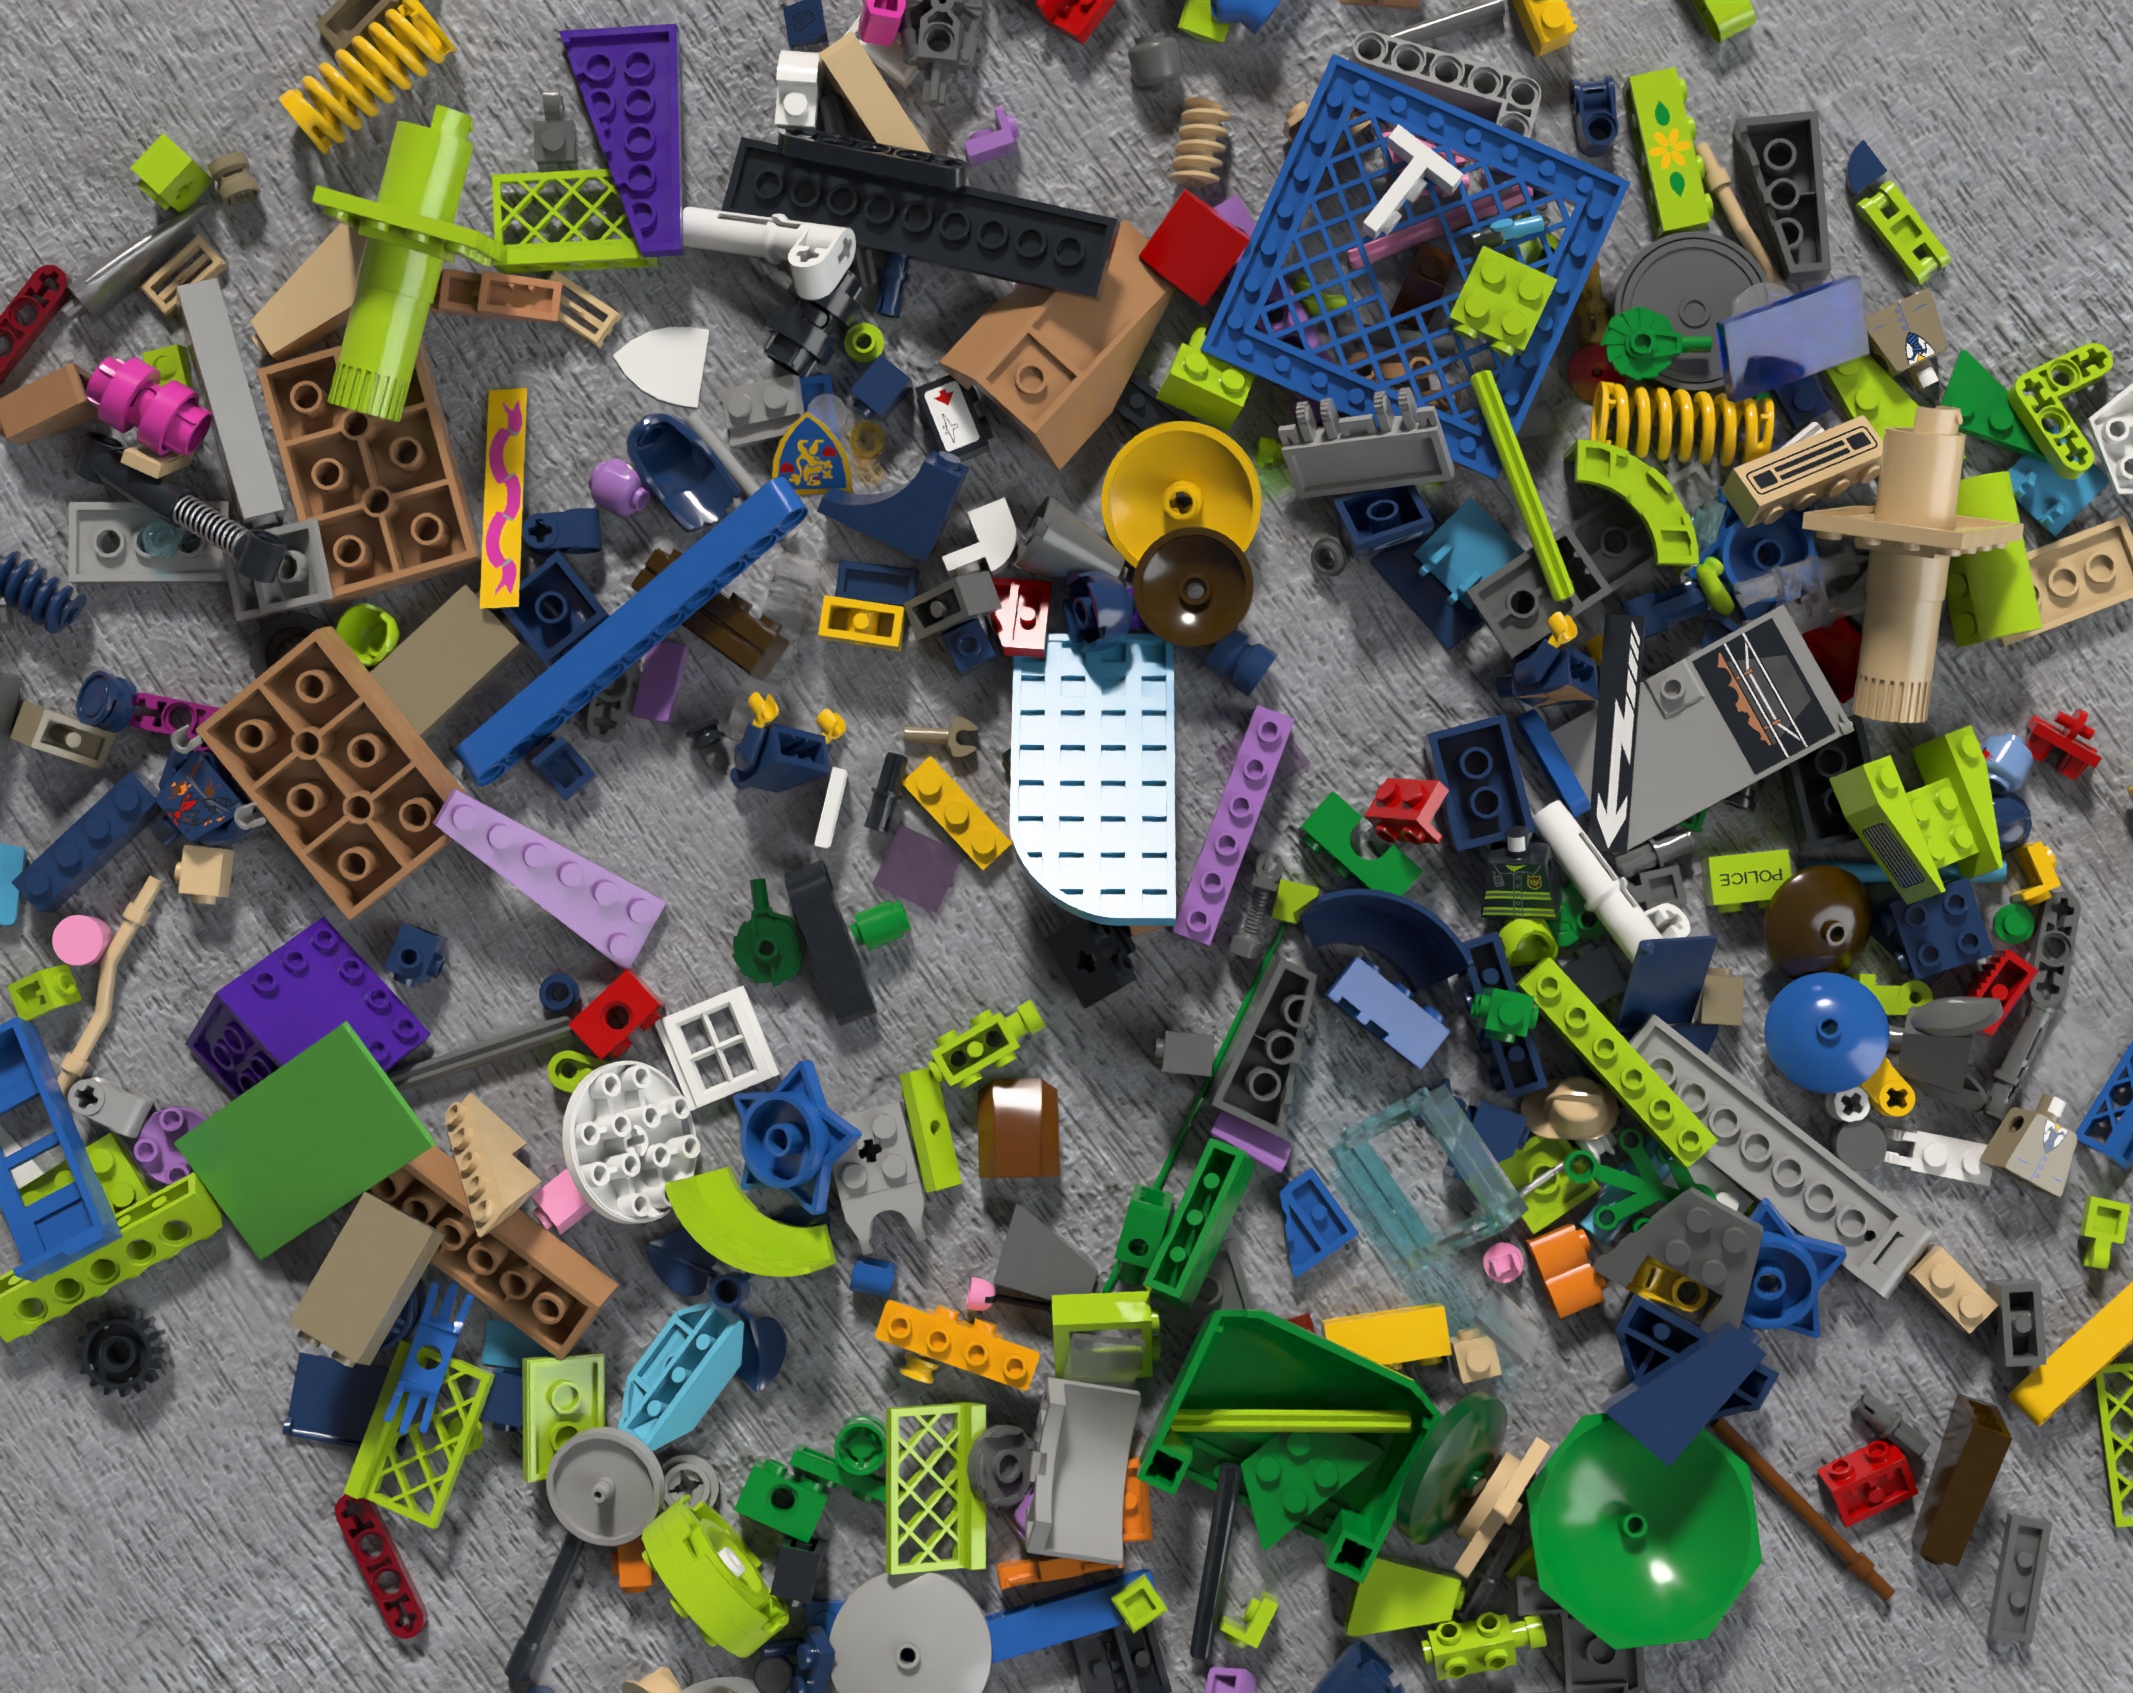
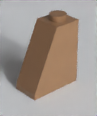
M71 363L0 398L1 436L21 446L99 420L98 407L89 403L86 398V388L92 374Z

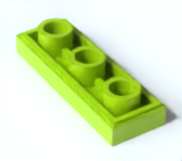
M930 1067L899 1074L902 1086L901 1094L906 1103L911 1125L910 1134L915 1143L919 1160V1173L923 1179L926 1193L962 1184L940 1084Z

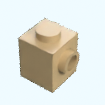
M183 845L182 861L177 862L174 874L175 883L179 885L178 893L191 894V902L214 905L216 897L229 898L234 850Z
M1480 1326L1468 1327L1458 1330L1457 1336L1449 1338L1456 1377L1462 1384L1502 1375L1493 1334L1487 1329L1481 1330Z

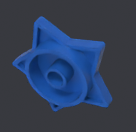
M1719 487L1717 490L1715 537L1699 554V564H1703L1707 557H1714L1723 564L1724 572L1718 578L1731 596L1746 625L1783 605L1791 595L1818 590L1819 588L1808 578L1812 571L1823 568L1826 565L1815 549L1812 530L1802 529L1804 512L1814 511L1815 502L1801 511H1797L1796 508L1787 511L1770 524L1765 525L1761 522L1747 528L1722 493L1723 487ZM1759 547L1765 553V557L1761 562L1757 558ZM1698 565L1684 573V576L1697 580L1696 569Z
M812 1060L799 1061L773 1092L734 1094L733 1100L742 1121L740 1142L745 1160L740 1188L742 1190L783 1189L811 1215H818L826 1211L832 1165L861 1138L862 1132L827 1107Z
M1763 1198L1749 1217L1763 1226V1236L1741 1325L1744 1323L1751 1330L1757 1328H1784L1818 1338L1820 1337L1817 1294L1819 1289L1847 1257L1846 1248L1843 1245L1796 1234L1768 1198Z

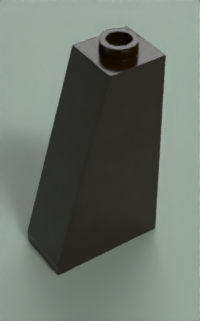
M1959 1393L1953 1405L1912 1535L1917 1551L1924 1560L1935 1565L1946 1563L1958 1567L2013 1439L1997 1406Z

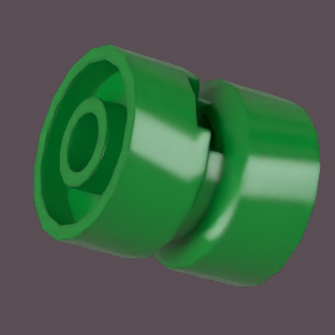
M859 1415L851 1418L844 1424L834 1445L835 1458L840 1467L849 1474L857 1476L869 1475L879 1469L886 1458V1426L883 1422L873 1416Z

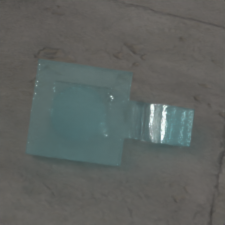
M1711 500L1703 506V509L1697 508L1694 515L1690 516L1698 546L1706 549L1715 543L1727 505Z

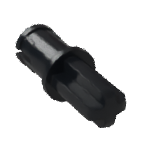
M894 752L886 754L877 788L872 787L871 789L874 794L864 827L889 833L898 799L902 800L899 790L908 763V759L904 755Z

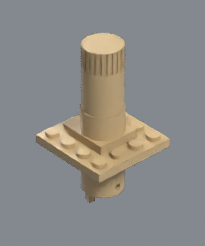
M1936 406V408L1917 407L1914 428H1885L1876 504L1808 511L1803 514L1802 529L1816 530L1817 538L1841 540V537H1855V548L1870 550L1865 587L1867 596L1852 713L1857 716L1899 723L1927 721L1942 601L1945 600L1950 556H1960V554L1965 553L1975 554L1976 550L1991 551L1992 548H2006L2007 542L2022 540L2023 523L1956 515L1966 434L1958 433L1959 425H1962L1963 422L1960 408L1949 406Z

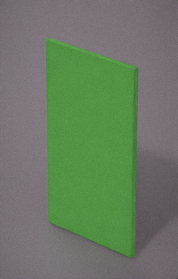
M347 1021L174 1142V1145L260 1261L437 1144Z

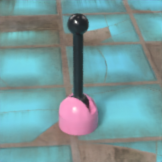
M975 1277L970 1279L966 1309L985 1311L995 1302L1045 1310L1052 1315V1301L1046 1303L997 1294L995 1287L989 1281Z

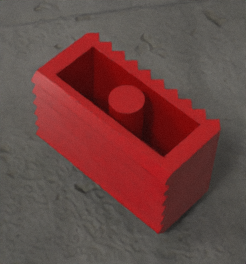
M1995 950L1994 955L1986 958L1987 963L1981 964L1982 970H1977V976L1972 977L1973 983H1967L1968 989L1962 990L1963 996L1961 997L2000 999L2004 1012L2002 1017L1984 1030L1975 1032L1978 1036H1993L2039 972L2011 950Z

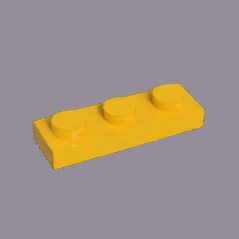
M931 755L902 781L907 790L983 871L1012 845V842Z

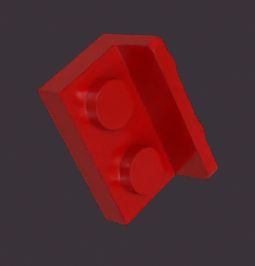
M1887 1437L1871 1442L1867 1446L1842 1458L1835 1459L1831 1463L1817 1469L1819 1478L1828 1488L1838 1518L1845 1528L1918 1495L1906 1457L1896 1444Z

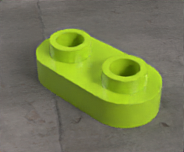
M566 1050L552 1057L548 1064L547 1072L549 1080L556 1088L573 1093L578 1084L590 1072L614 1062L605 1059L600 1060L598 1057L578 1051ZM568 1062L573 1063L577 1068V1073L573 1078L567 1077L563 1071L564 1066Z

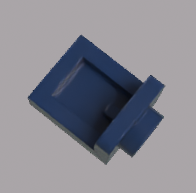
M562 736L557 740L550 737L542 742L534 750L537 756L530 761L564 801H568L597 777L572 744Z

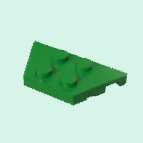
M1276 1432L1240 1464L1261 1547L1265 1551L1268 1550L1383 1454L1385 1448L1378 1442L1373 1441L1372 1443L1351 1433Z

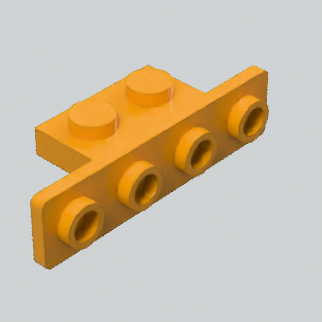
M894 1300L886 1302L875 1333L876 1339L1023 1391L1029 1389L1040 1353L1003 1339L1004 1334L996 1332L998 1325L979 1318H975L974 1324L958 1318L960 1315L959 1311L943 1305H937L936 1310L928 1308L925 1312Z

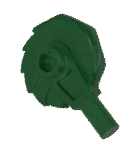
M766 879L749 880L754 910H751V919L748 922L745 920L740 926L737 936L733 937L735 954H732L736 964L741 968L739 972L743 975L755 979V983L772 982L773 987L800 971L806 949V941L791 917L775 913L773 908L769 906Z

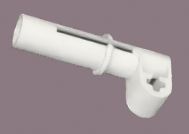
M686 207L683 209V246L764 257L771 264H780L784 260L789 261L796 292L801 298L807 300H816L829 295L835 289L854 259L856 239L853 230L850 228L789 220L784 214L780 213L774 214L771 218L697 207Z
M1561 800L1549 804L1532 817L1536 830L1535 833L1542 843L1550 846L1552 856L1585 899L1584 908L1596 914L1632 964L1640 941L1686 937L1690 933L1691 927L1686 915L1672 904L1663 903L1645 912L1641 909L1627 890L1628 881L1624 877L1618 878Z

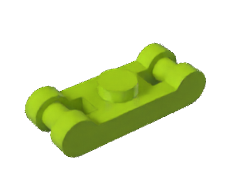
M1886 181L1878 187L1877 194L1872 198L1866 197L1855 205L1860 218L1875 231L1903 267L1906 277L1913 285L1920 286L1929 279V273L1934 269L1941 270L1951 262L1946 249L1897 186L1891 181ZM1886 206L1891 207L1895 212V215L1888 220L1881 212ZM1919 246L1926 252V256L1920 261L1912 252Z

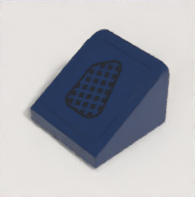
M803 0L783 8L790 48L829 42L822 0Z

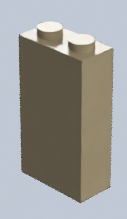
M465 584L376 666L370 674L421 738L426 741L527 646L519 639L522 635L507 616L501 620L492 608L480 609V587L474 591Z
M365 1191L288 1323L300 1330L297 1337L306 1343L318 1348L323 1343L333 1349L331 1357L351 1368H353L355 1363L370 1365L445 1234L380 1196Z

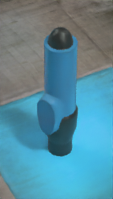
M1540 214L1516 221L1510 218L1498 220L1479 232L1471 233V243L1473 247L1502 243L1508 239L1544 231V228L1550 224V219Z

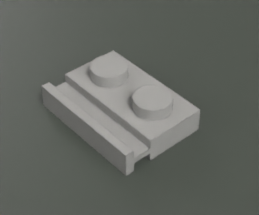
M794 374L721 390L726 429L730 433V441L728 443L729 447L741 448L782 439L789 427L804 414L799 376Z

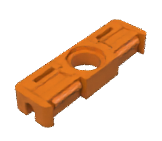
M1039 1555L1001 1562L997 1564L996 1569L1000 1589H1006L1007 1587L1040 1581L1047 1582L1080 1576L1090 1572L1124 1567V1562L1122 1561L1121 1565H1111Z

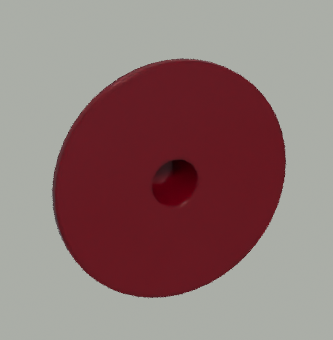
M1600 343L1590 344L1578 350L1571 358L1567 369L1568 382L1573 392L1580 398L1590 402L1594 400L1595 391L1600 381L1620 383L1624 386L1627 380L1625 375L1621 377L1614 370L1611 363H1607L1606 347H1600Z

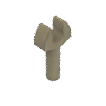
M955 717L953 724L946 729L904 726L903 742L945 745L951 750L953 758H965L975 753L977 748L971 745L958 744L956 741L957 734L961 731L977 732L978 727L970 720L961 717Z

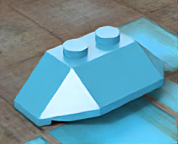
M712 1299L707 1300L705 1303L676 1311L627 1376L622 1402V1418L619 1419L618 1429L634 1435L645 1443L651 1451L692 1431L741 1366L744 1322L729 1308L717 1306Z

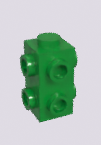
M1483 988L1481 995L1475 994L1471 1018L1477 1019L1475 1028L1485 1029L1484 1038L1514 1043L1515 1036L1527 1037L1528 1029H1535L1539 1006L1533 1005L1534 996L1497 988Z

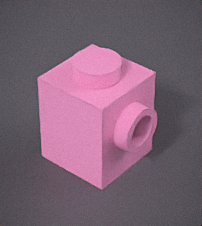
M568 1168L532 1195L534 1205L536 1206L532 1214L541 1226L547 1230L553 1227L559 1236L593 1210L575 1187Z

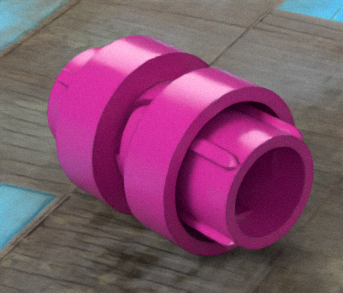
M113 357L103 360L94 371L86 388L87 401L98 407V418L100 421L121 433L130 431L134 426L137 427L138 443L161 456L166 455L171 450L178 455L189 456L199 447L209 430L212 417L210 411L199 406V394L177 380H172L164 386L159 385L161 380L160 371L137 357L131 358L127 362L119 358L114 359Z

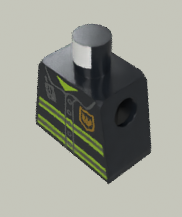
M1512 826L1505 830V842H1495L1491 845L1486 868L1481 918L1558 919L1562 902V891L1550 846L1546 843H1531L1527 827Z

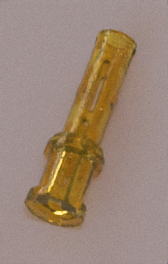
M1598 256L1590 271V281L1586 280L1579 296V302L1576 303L1574 308V315L1579 317L1581 340L1578 341L1579 349L1590 344L1601 343L1608 325L1607 313L1611 309L1607 299H1603ZM1589 293H1592L1593 299H1589ZM1593 319L1596 321L1597 331L1595 333L1592 328Z

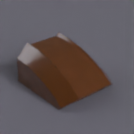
M1041 1078L992 1080L978 1091L979 1178L1060 1176L1058 1089Z

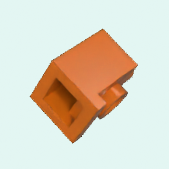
M642 1535L628 1543L609 1546L618 1548V1551L612 1552L613 1576H619L620 1588L623 1587V1593L647 1591V1586H652L658 1578L657 1573L646 1564L642 1557V1553L646 1550L641 1538Z

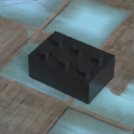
M1847 716L1853 723L1854 731L1838 737L1779 769L1799 852L1860 839L1844 817L1829 779L1872 762L1861 716Z

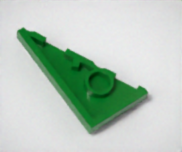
M1961 349L1939 405L1961 409L1963 422L1962 425H1959L1958 432L2050 464L2008 401V391L1968 351ZM2066 456L2070 462L2073 461L2074 457Z

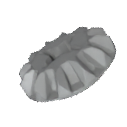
M678 1454L662 1465L661 1469L665 1481V1497L662 1505L664 1511L686 1494L685 1491L678 1492V1490L671 1492V1489H674L682 1482V1470H684L685 1475L688 1476L690 1481H703V1483H700L693 1489V1502L691 1503V1500H689L686 1504L692 1508L701 1501L710 1507L714 1505L719 1494V1476L709 1461L698 1457L696 1454Z

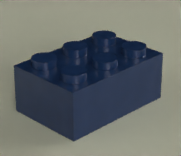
M1506 714L1428 733L1422 737L1432 780L1440 781L1449 790L1440 805V811L1451 853L1505 840V830L1512 826L1527 827L1529 834L1536 832Z

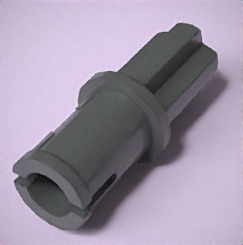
M1685 827L1656 841L1650 838L1647 840L1646 845L1617 856L1615 858V867L1619 875L1626 879L1655 866L1661 869L1664 867L1665 862L1696 851V845L1690 831Z
M1869 1390L1861 1395V1398H1863L1862 1402L1857 1399L1852 1407L1854 1413L1860 1415L1879 1431L1878 1436L1884 1439L1887 1437L1911 1458H1920L1928 1449L1929 1441L1902 1419L1903 1414L1899 1411L1894 1413L1874 1397Z

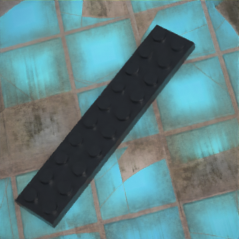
M741 137L721 211L771 218L774 214L780 213L784 214L789 220L846 227L853 230L856 247L1100 302L1121 225L1118 219L969 186L959 188L941 187L789 157L777 151V144Z

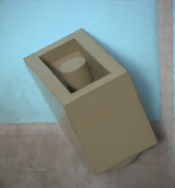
M24 700L10 738L29 747L102 770L116 733L102 730L98 726L92 727L83 724L79 719Z

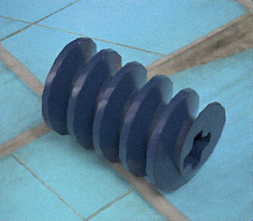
M14 551L10 553L0 564V599L4 598L7 605L17 607L22 615H31L34 623L38 625L44 624L45 630L49 633H59L69 626L84 608L87 601L86 596L80 594L72 601L71 597L74 592L72 586L67 585L60 592L57 591L61 583L60 578L54 576L45 583L44 581L47 576L45 568L41 567L32 574L31 572L34 567L32 559L28 558L19 565L21 552Z

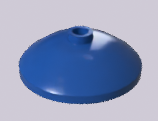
M1814 973L1794 980L1775 997L1766 1016L1764 1038L1771 1061L1787 1080L1811 1092L1834 1094L1858 1087L1877 1071L1888 1049L1889 1024L1881 1003L1866 986L1842 974ZM1827 1021L1835 1024L1837 1031L1832 1035H1827L1822 1031L1821 1025Z

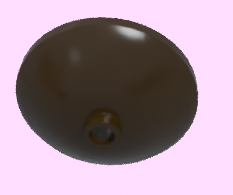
M1204 527L1180 528L1158 538L1140 558L1133 579L1135 606L1146 626L1162 640L1187 648L1209 646L1231 635L1246 618L1254 595L1252 569L1241 548L1226 535ZM1201 586L1203 588V594L1200 598L1193 599L1189 596L1192 587Z
M1812 866L1792 875L1778 888L1771 898L1763 920V944L1771 963L1781 973L1793 980L1814 973H1844L1861 956L1871 936L1874 913L1869 892L1855 875L1836 866ZM1835 928L1833 934L1830 936L1831 930Z

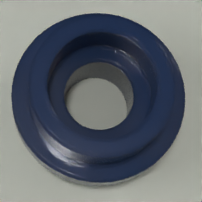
M553 974L542 982L539 989V998L545 1009L552 1013L563 1014L571 1011L577 1005L580 998V989L572 977L566 974ZM558 986H563L567 991V997L561 1002L557 1001L553 995L555 988Z

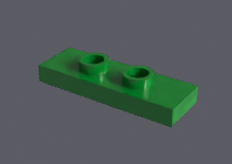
M802 1444L796 1446L789 1464L815 1474L814 1480L830 1488H837L838 1484L853 1490L852 1496L867 1503L873 1504L875 1499L886 1503V1478L874 1473L862 1476L849 1474L840 1467L836 1458ZM906 1499L901 1503V1505L898 1508H903Z

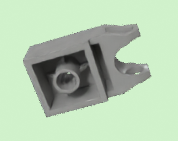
M902 1100L841 1115L842 1118L862 1132L861 1138L832 1165V1170L845 1221L858 1237L863 1255L873 1252L871 1241L872 1223L874 1217L885 1210H894L901 1213L914 1230L917 1241L927 1239L923 1221L926 1196ZM873 1139V1145L879 1143L882 1151L876 1154L875 1161H871L868 1156L864 1157L862 1155L861 1149L866 1146L865 1140Z

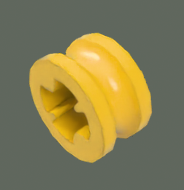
M906 1352L904 1358H906L907 1363L905 1366L900 1367L899 1372L912 1379L933 1384L934 1377L932 1376V1371L938 1369L939 1363L928 1357Z

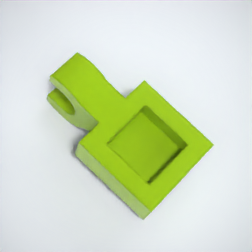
M2086 1196L2079 1236L2090 1238V1242L2084 1252L2083 1266L2107 1270L2110 1261L2111 1244H2124L2130 1204Z

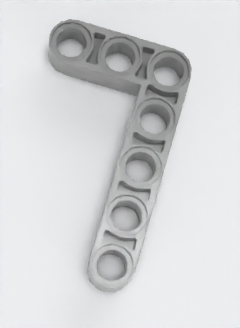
M1375 31L1361 32L1353 41L1348 58L1349 61L1474 115L1495 121L1494 123L1530 138L1542 92L1539 84L1534 79ZM1360 54H1370L1375 59L1367 60L1363 58ZM1398 65H1407L1413 71H1404ZM1436 76H1445L1451 82H1442ZM1475 87H1482L1486 89L1489 93L1482 94L1475 89ZM1513 99H1521L1525 101L1527 105H1519ZM1481 169L1479 184L1482 190L1488 189V185ZM1489 170L1495 186L1511 180L1506 176ZM1512 187L1498 192L1499 197L1509 193Z

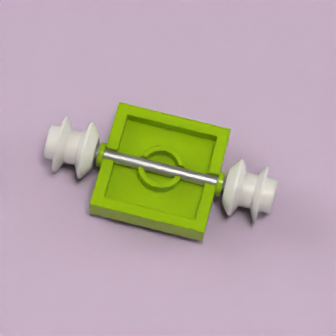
M1610 1131L1607 1135L1596 1140H1575L1576 1146L1572 1148L1567 1139H1549L1533 1134L1527 1138L1522 1150H1515L1513 1157L1488 1167V1170L1505 1194L1501 1197L1498 1193L1487 1191L1488 1201L1481 1205L1473 1201L1472 1203L1476 1209L1470 1214L1483 1233L1491 1230L1494 1235H1497L1496 1225L1503 1221L1512 1225V1212L1510 1209L1515 1208L1532 1234L1537 1233L1600 1190L1594 1179L1587 1183H1576L1568 1179L1563 1171V1161L1570 1152L1583 1150L1591 1153L1595 1157L1597 1164L1601 1165L1599 1155L1605 1151L1613 1156L1616 1154L1613 1146L1617 1144V1141L1612 1132ZM1578 1158L1573 1161L1572 1170L1574 1173L1581 1174L1585 1171L1586 1167L1582 1163L1583 1159Z

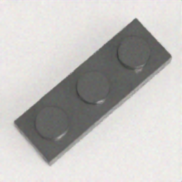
M2007 1513L1987 1630L1989 1635L2032 1644L2052 1522Z

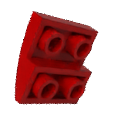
M1184 188L1139 256L1172 284L1205 306L1250 242V236L1220 217L1216 209Z

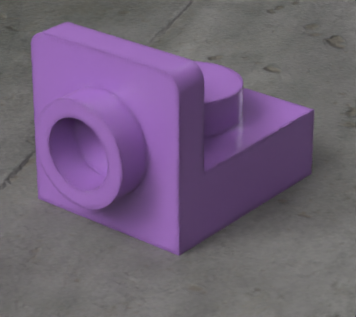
M1002 105L994 108L995 119L999 127L998 131L993 132L990 128L973 133L970 136V140L964 142L965 153L970 167L1015 152L1014 139L1019 138L1020 134L1013 114L1006 116Z

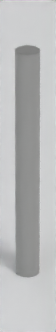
M696 412L684 420L718 456L729 474L748 498L760 489L757 483ZM794 528L783 537V540L786 543L790 542L797 536V530Z

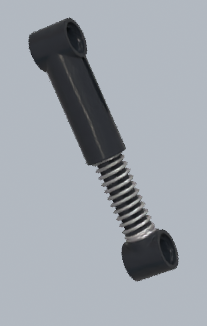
M88 432L86 434L74 469L77 475L88 481L108 486L170 525L177 528L184 527L213 546L218 547V549L223 550L224 553L232 556L237 562L235 569L241 575L262 583H274L288 546L286 540L265 530L246 529L229 517H225L219 511L214 510V508L209 507V505L199 501V497L194 491L167 475L157 479L121 463L124 449H126V445L121 441L97 432Z

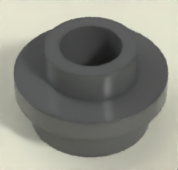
M1327 536L1315 543L1311 552V563L1318 573L1327 576H1337L1343 573L1349 566L1350 554L1348 548L1340 539ZM1329 551L1333 554L1335 560L1331 558Z

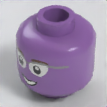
M613 458L607 462L599 463L590 476L589 488L593 501L598 506L619 517H628L635 511L643 510L650 499V491L640 481L633 465L622 459Z

